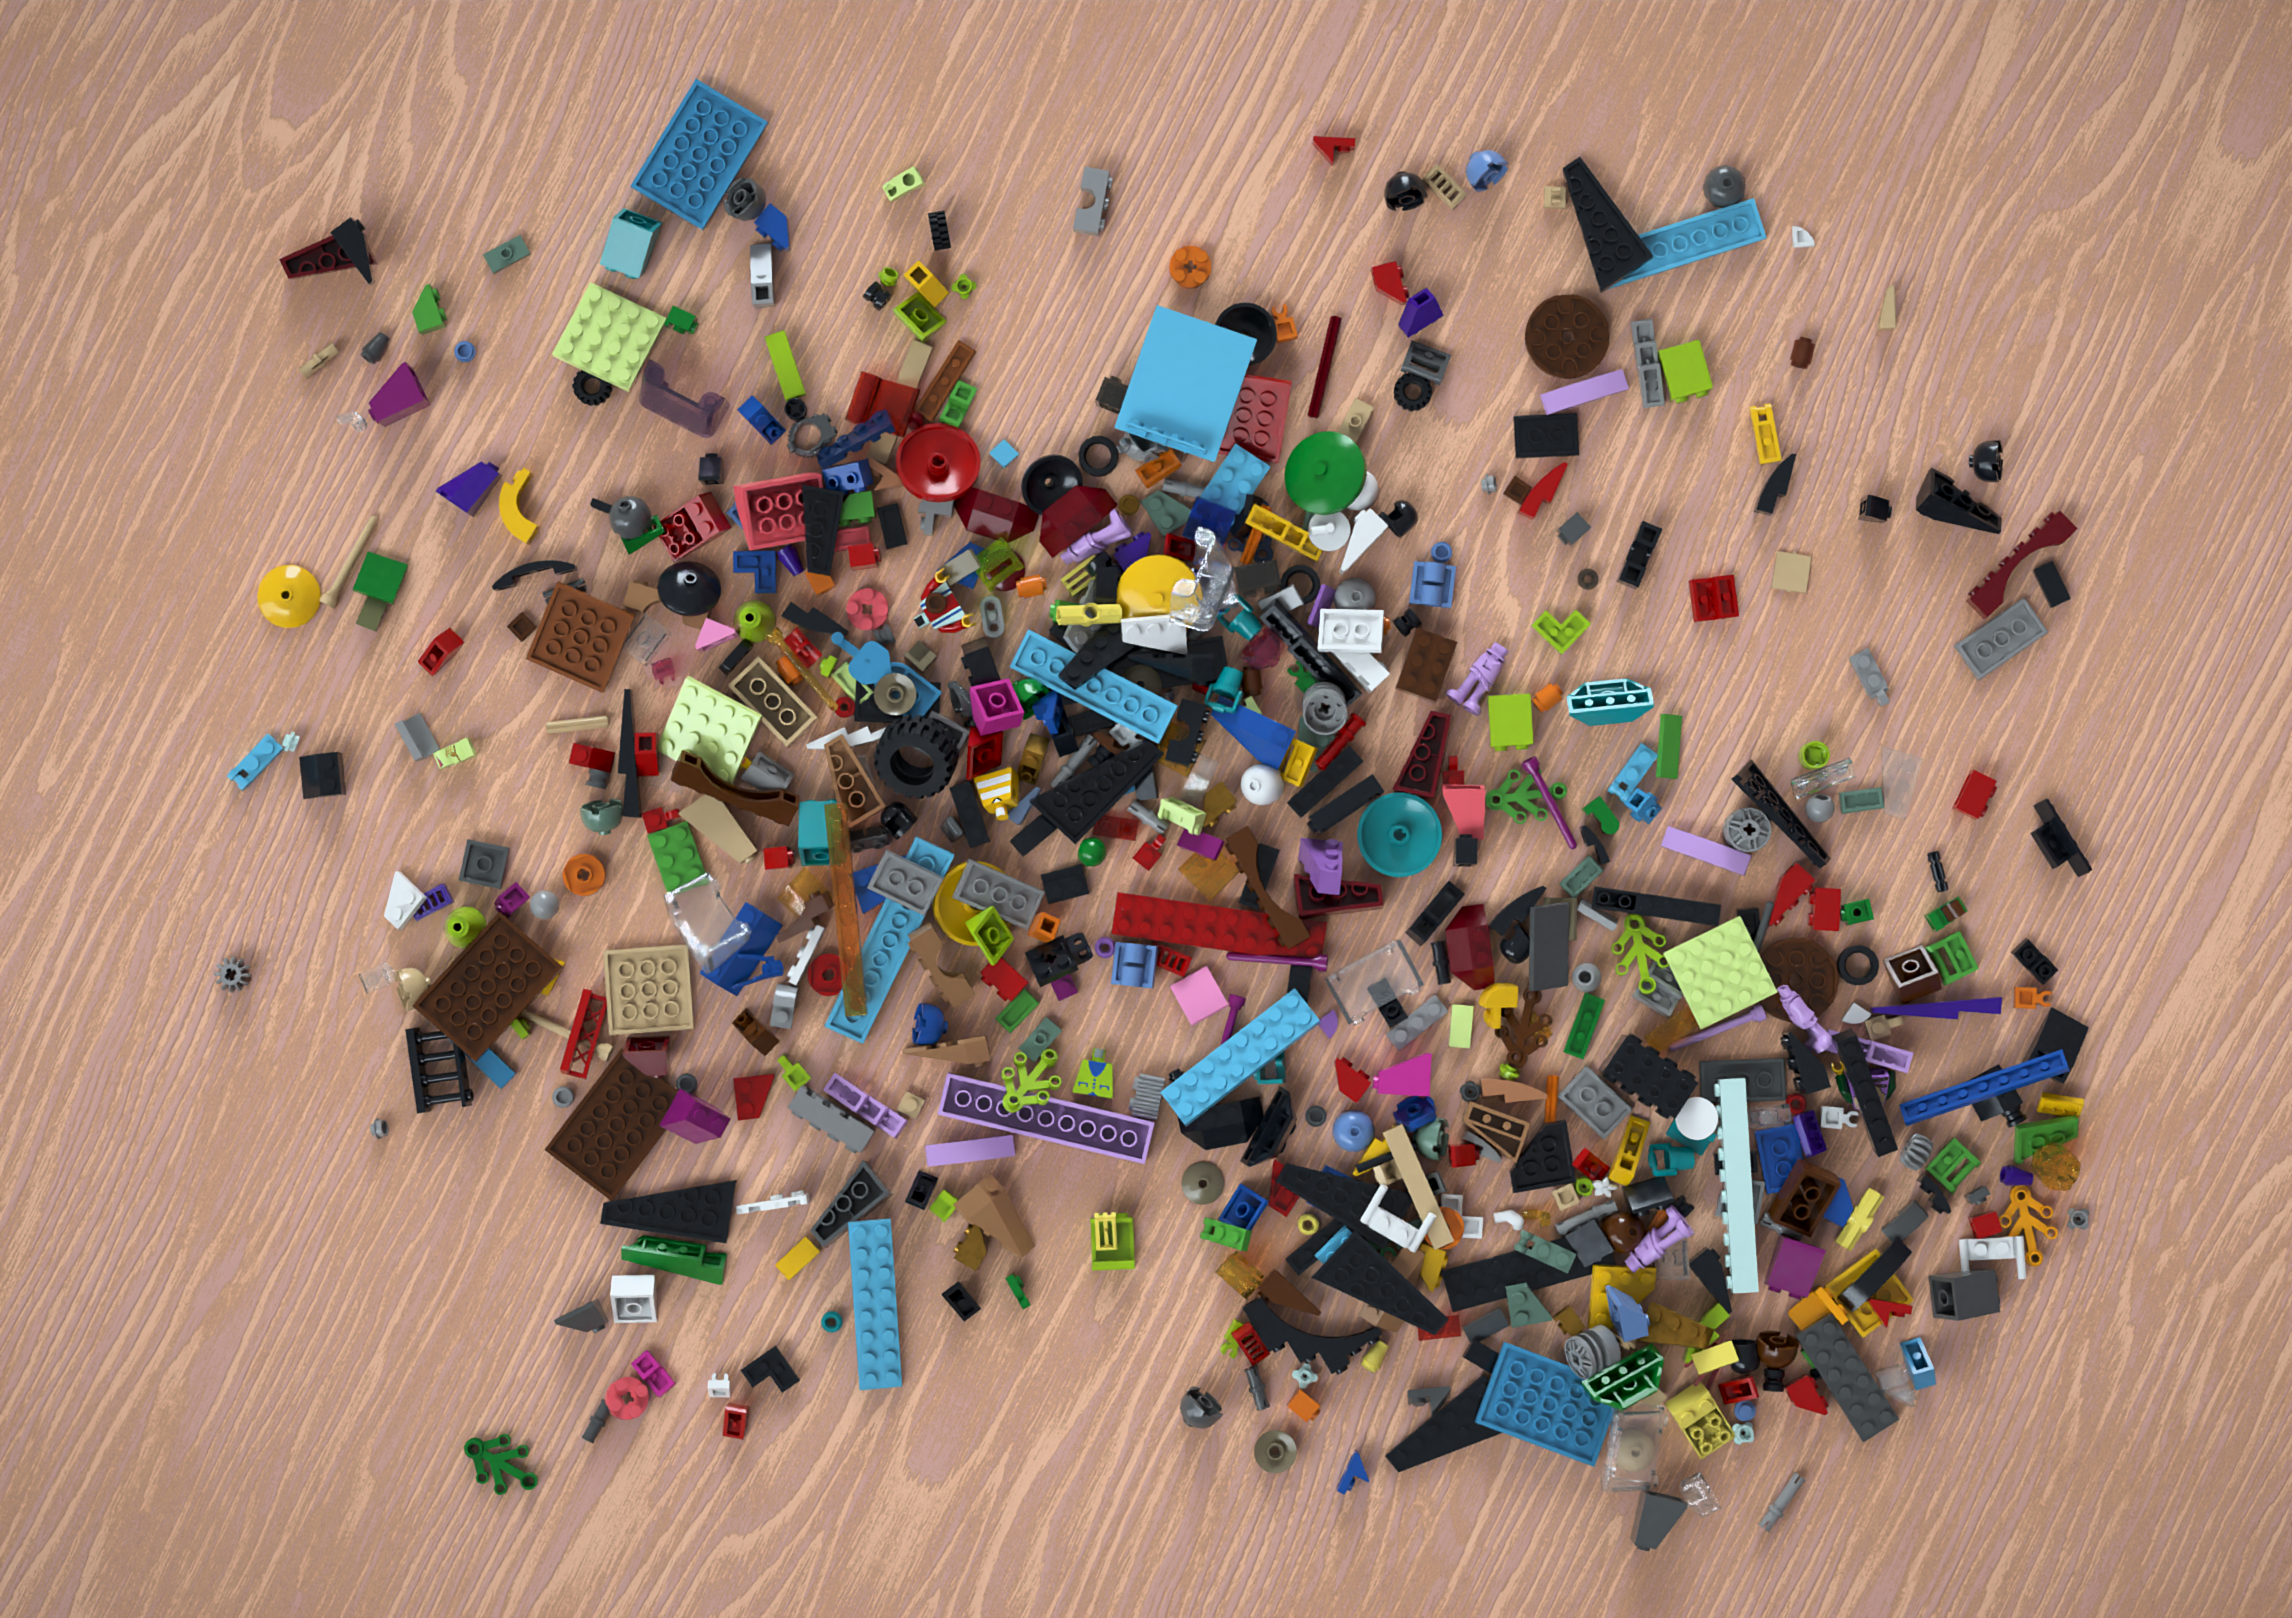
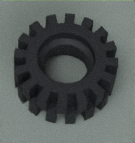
M945 211L928 213L934 250L951 248Z
M583 370L576 373L577 376L573 379L574 384H572V388L574 389V394L582 403L589 406H598L600 403L606 402L605 400L610 397V392H612V384ZM590 378H595L600 382V389L595 394L587 393L584 388L585 382Z
M1405 373L1395 384L1394 399L1404 410L1407 409L1411 412L1414 410L1419 411L1431 399V382L1416 374ZM1409 384L1418 385L1421 389L1420 397L1414 400L1407 398L1405 395L1406 386Z

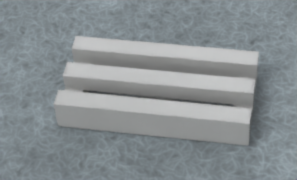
M1582 898L1577 907L1578 911L1609 930L1614 931L1618 920L1601 909L1591 908L1592 904Z

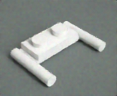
M1381 1184L1360 1221L1400 1246L1416 1253L1437 1216L1429 1212L1418 1230L1378 1206L1388 1190L1387 1186Z
M2024 1236L1959 1239L1962 1272L1970 1271L1969 1260L2016 1258L2018 1279H2027Z

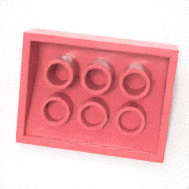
M808 472L733 486L736 508L749 550L805 541L801 485L823 488L821 473Z

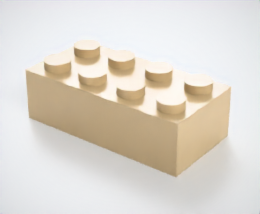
M759 656L728 685L750 709L763 715L761 721L788 748L819 719Z

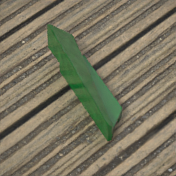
M643 1235L637 1238L636 1243L621 1247L622 1260L718 1285L723 1284L727 1254L706 1253V1245Z

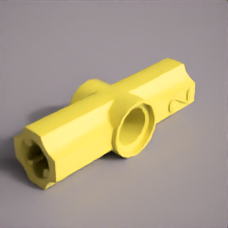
M1087 603L1086 605L1058 606L1056 609V622L1058 625H1082L1088 627L1092 624L1121 623L1122 619L1120 604L1097 605L1095 603ZM1085 611L1091 612L1093 618L1087 617Z
M1868 1187L1857 1206L1853 1207L1851 1215L1835 1239V1242L1851 1251L1861 1234L1865 1233L1874 1219L1873 1215L1885 1197Z

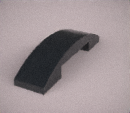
M544 560L531 562L507 572L492 585V588L497 592L516 587L515 578L552 568L557 576L578 571L576 565L563 561Z
M1896 1237L1882 1251V1254L1854 1282H1851L1837 1298L1851 1312H1854L1899 1269L1912 1251Z

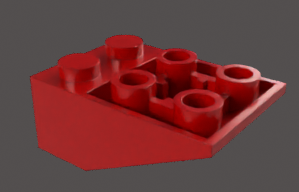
M712 492L697 495L662 519L660 522L665 532L659 538L673 562H676L718 538L732 527Z

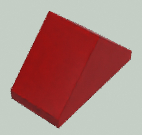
M1166 534L1163 555L1179 560L1196 562L1198 541Z
M1750 1374L1718 1384L1724 1405L1759 1397L1754 1379Z
M732 1403L726 1405L723 1436L744 1439L749 1413L748 1406Z

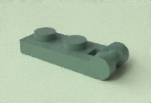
M1523 1229L1521 1230V1238L1513 1249L1563 1272H1569L1576 1253ZM1529 1240L1534 1242L1531 1249L1526 1248Z

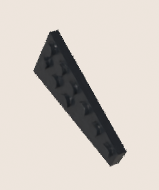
M1578 157L1563 167L1562 171L1600 293H1602L1653 259V255L1582 158Z
M1146 739L1029 801L1065 836L1076 844L1164 753L1150 739Z

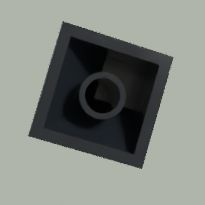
M1998 1064L1967 1081L2002 1070V1068ZM2015 1089L1974 1103L1972 1106L1982 1122L2005 1113L2022 1104L2023 1101Z

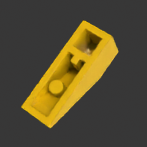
M1630 1115L1608 1175L1609 1180L1625 1186L1629 1185L1635 1175L1651 1122Z

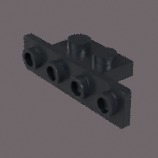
M2046 798L2036 803L2034 808L2044 824L2030 834L2052 869L2068 861L2078 877L2092 871L2088 860L2084 857L2049 799Z

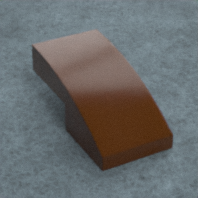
M1095 731L1094 737L1113 755L1124 751L1113 747L1115 738Z

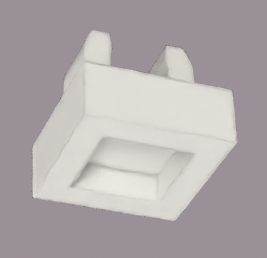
M713 1373L712 1380H708L709 1397H731V1385L728 1374H724L723 1380H717L716 1373Z

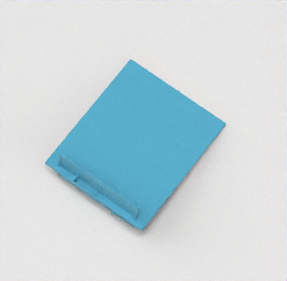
M1157 305L1115 428L1163 444V446L1183 451L1184 454L1189 453L1215 462L1257 339Z

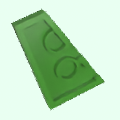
M2071 1115L2015 1125V1164L2023 1163V1159L2032 1155L2036 1157L2041 1154V1151L2051 1146L2055 1148L2077 1138L2079 1120L2077 1116Z

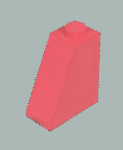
M1441 784L1443 796L1459 833L1470 834L1472 838H1477V842L1484 840V785Z

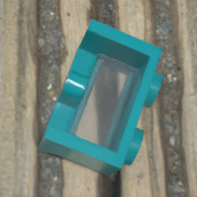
M1285 1051L1254 1074V1080H1257V1084L1286 1083Z

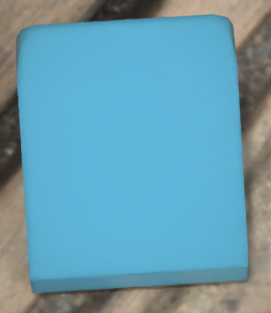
M1003 440L989 452V455L1005 469L1019 453Z

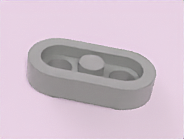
M987 596L980 603L983 629L988 637L998 638L1005 629L1001 602L995 596ZM989 603H993L995 605V609L989 611L987 609V605ZM996 624L998 625V630L993 632L990 630V626Z

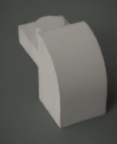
M922 500L918 507V513L926 514L925 517L921 518L920 530H924V535L933 536L935 516L952 518L954 500L940 503Z
M777 984L770 1026L792 1029L800 987Z

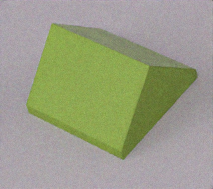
M916 292L893 309L894 315L923 344L947 322L919 292Z
M994 906L988 907L965 922L992 966L998 962L1015 939Z

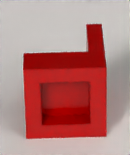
M1991 1210L1968 1217L1973 1236L1976 1239L2002 1232L1996 1211Z

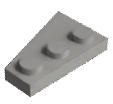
M1095 579L1089 581L1087 585L1088 590L1079 602L1081 605L1094 603ZM1085 611L1087 617L1093 618L1091 612ZM1092 624L1088 627L1068 625L1063 638L1074 653H1078L1103 624Z

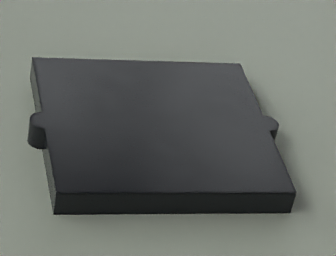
M1595 1218L1584 1225H1579L1576 1230L1565 1236L1585 1268L1596 1261H1601L1604 1256L1615 1250Z

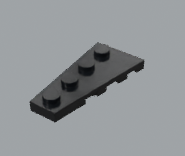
M801 485L808 573L830 576L844 492Z
M1121 623L1103 624L1059 673L1058 678L1076 690L1097 676V673L1105 668H1109L1119 658L1125 657L1131 650L1137 646L1140 647V645L1123 642Z

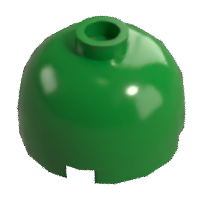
M1031 678L1021 681L1017 680L1012 684L1024 710L1023 719H1029L1035 715L1032 705L1047 695L1049 690L1045 685Z

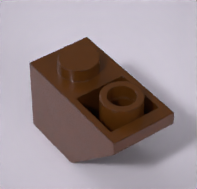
M747 1008L732 1022L744 1038L764 1056L779 1042L778 1038Z

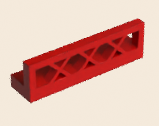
M583 988L560 1067L562 1074L585 1080L587 1079L607 1010L606 997L593 994L592 990ZM592 999L603 1002L602 1009L594 1014L590 1009ZM594 1019L597 1024L596 1030L587 1034L584 1029L585 1022ZM588 1039L591 1044L590 1050L581 1054L578 1045L583 1040ZM579 1059H582L585 1064L583 1073L571 1070L573 1063Z

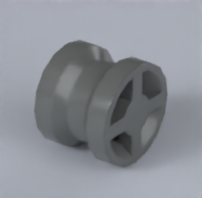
M888 623L883 625L881 629L872 630L877 642L884 648L889 643H896Z
M589 768L588 773L590 776L585 785L606 789V779L610 773Z

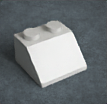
M655 1275L612 1276L610 1297L614 1323L657 1322Z

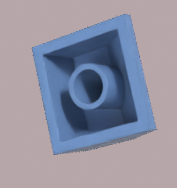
M1610 1285L1605 1286L1611 1322L1623 1341L1627 1342L1648 1336L1650 1321L1648 1315L1643 1314L1641 1305L1637 1304L1633 1297Z

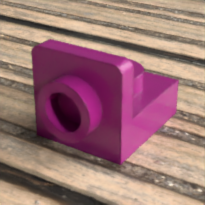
M515 882L497 897L494 902L495 908L498 913L501 912L505 917L510 918L518 908L530 899V896Z

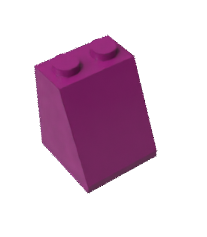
M407 362L402 363L370 400L369 405L371 409L368 411L373 421L386 427L430 406L413 367Z
M680 1088L659 1126L694 1144L721 1138L731 1119L716 1106Z
M1779 1235L1764 1284L1769 1285L1768 1290L1777 1293L1784 1290L1789 1292L1788 1296L1799 1300H1801L1802 1296L1807 1298L1826 1250Z

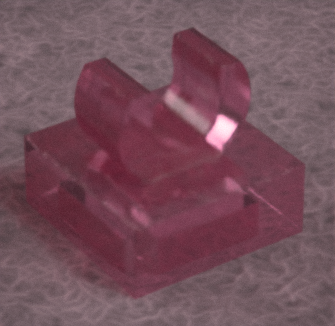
M671 657L651 664L655 680L659 679L662 685L664 684L663 677L668 675L672 681H675V668Z

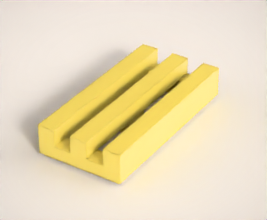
M1092 555L1060 579L1073 597L1086 588L1089 581L1094 580L1095 576L1088 579L1074 591L1071 587L1089 573L1085 571L1069 584L1067 580L1082 570L1095 555Z
M1106 1212L1100 1216L1099 1213H1094L1096 1251L1118 1250L1116 1212H1111V1215H1107ZM1103 1221L1105 1245H1100L1099 1222ZM1108 1221H1112L1113 1245H1109Z

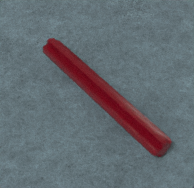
M1338 316L1330 317L1308 411V417L1318 419L1342 320Z

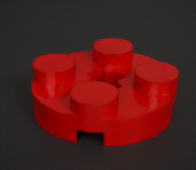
M823 954L817 957L809 966L807 972L808 982L813 990L820 995L834 996L840 993L850 973V969L846 961L838 955ZM827 969H832V972L835 973V977H832L831 981H826V977L823 978V973H826Z

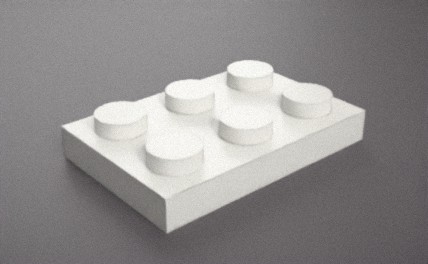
M1320 609L1318 651L1382 653L1384 610Z

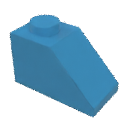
M1918 1337L1900 1343L1908 1374L1915 1390L1936 1385L1934 1367L1921 1338Z

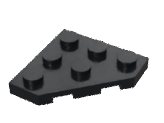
M1566 1120L1544 1123L1518 1158L1517 1163L1512 1166L1509 1173L1513 1193L1576 1182Z

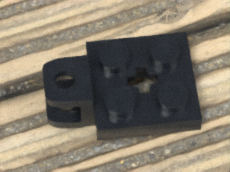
M1076 933L1067 938H1064L1062 935L1025 952L1040 988L1079 970L1078 965L1093 957V953L1083 933ZM1078 940H1081V941H1082L1080 944L1075 945V942H1076V941H1078ZM1087 951L1084 955H1080V952ZM1055 958L1054 963L1050 964L1048 962L1050 959Z

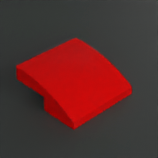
M1734 575L1688 581L1694 622L1739 617Z

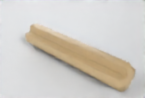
M608 716L547 722L546 730L547 733L552 734L609 727Z

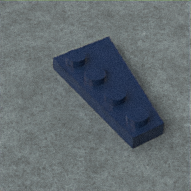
M886 409L877 411L871 416V419L856 425L849 434L840 436L834 444L822 448L816 455L821 468L824 470L847 457V452L849 451L857 452L863 449L864 444L870 440L873 443L880 440V435L886 431L889 434L895 432L896 430L889 412Z

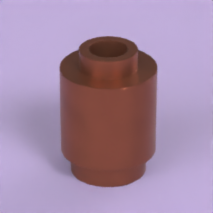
M1800 337L1799 340L1794 341L1790 360H1792L1791 366L1807 369L1808 365L1811 364L1815 349L1812 339Z

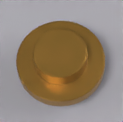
M1125 495L1120 499L1119 510L1122 514L1132 516L1138 512L1140 504L1135 496Z

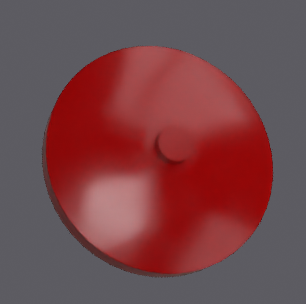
M931 423L920 426L906 435L897 450L896 471L899 480L911 494L925 501L940 503L962 497L974 486L980 473L981 459L977 445L966 432L949 424Z

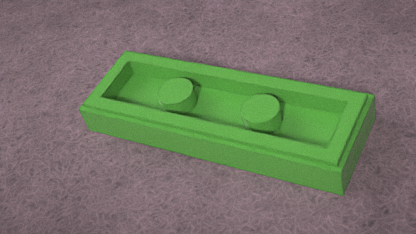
M1661 714L1656 777L1678 778L1682 716Z

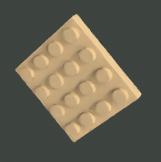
M689 944L603 951L609 1035L695 1029Z

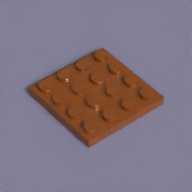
M558 581L526 659L604 693L636 615Z

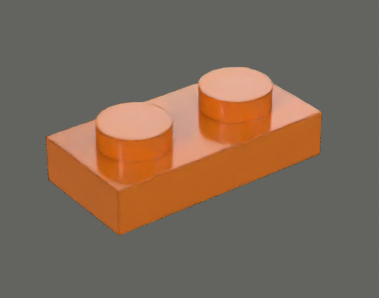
M1169 448V451L1160 453V458L1147 462L1135 470L1147 489L1182 467L1181 462L1171 448Z

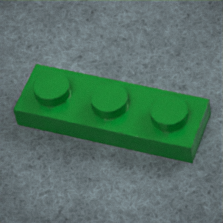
M1584 993L1563 1049L1564 1053L1584 1059L1603 1008L1604 999Z

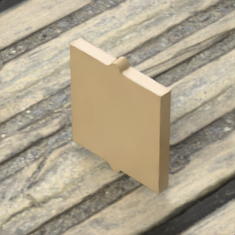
M1777 551L1771 588L1786 590L1787 593L1791 591L1806 593L1812 557L1798 555L1796 552L1786 553Z

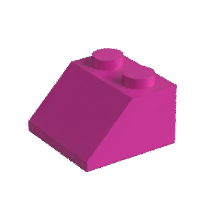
M1009 678L970 687L973 719L981 736L1020 726L1024 710Z

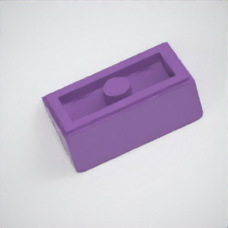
M1324 584L1321 585L1307 621L1308 625L1319 629L1320 609H1330L1335 589Z

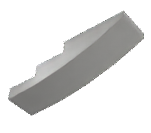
M1649 318L1630 321L1643 408L1665 405L1653 320Z

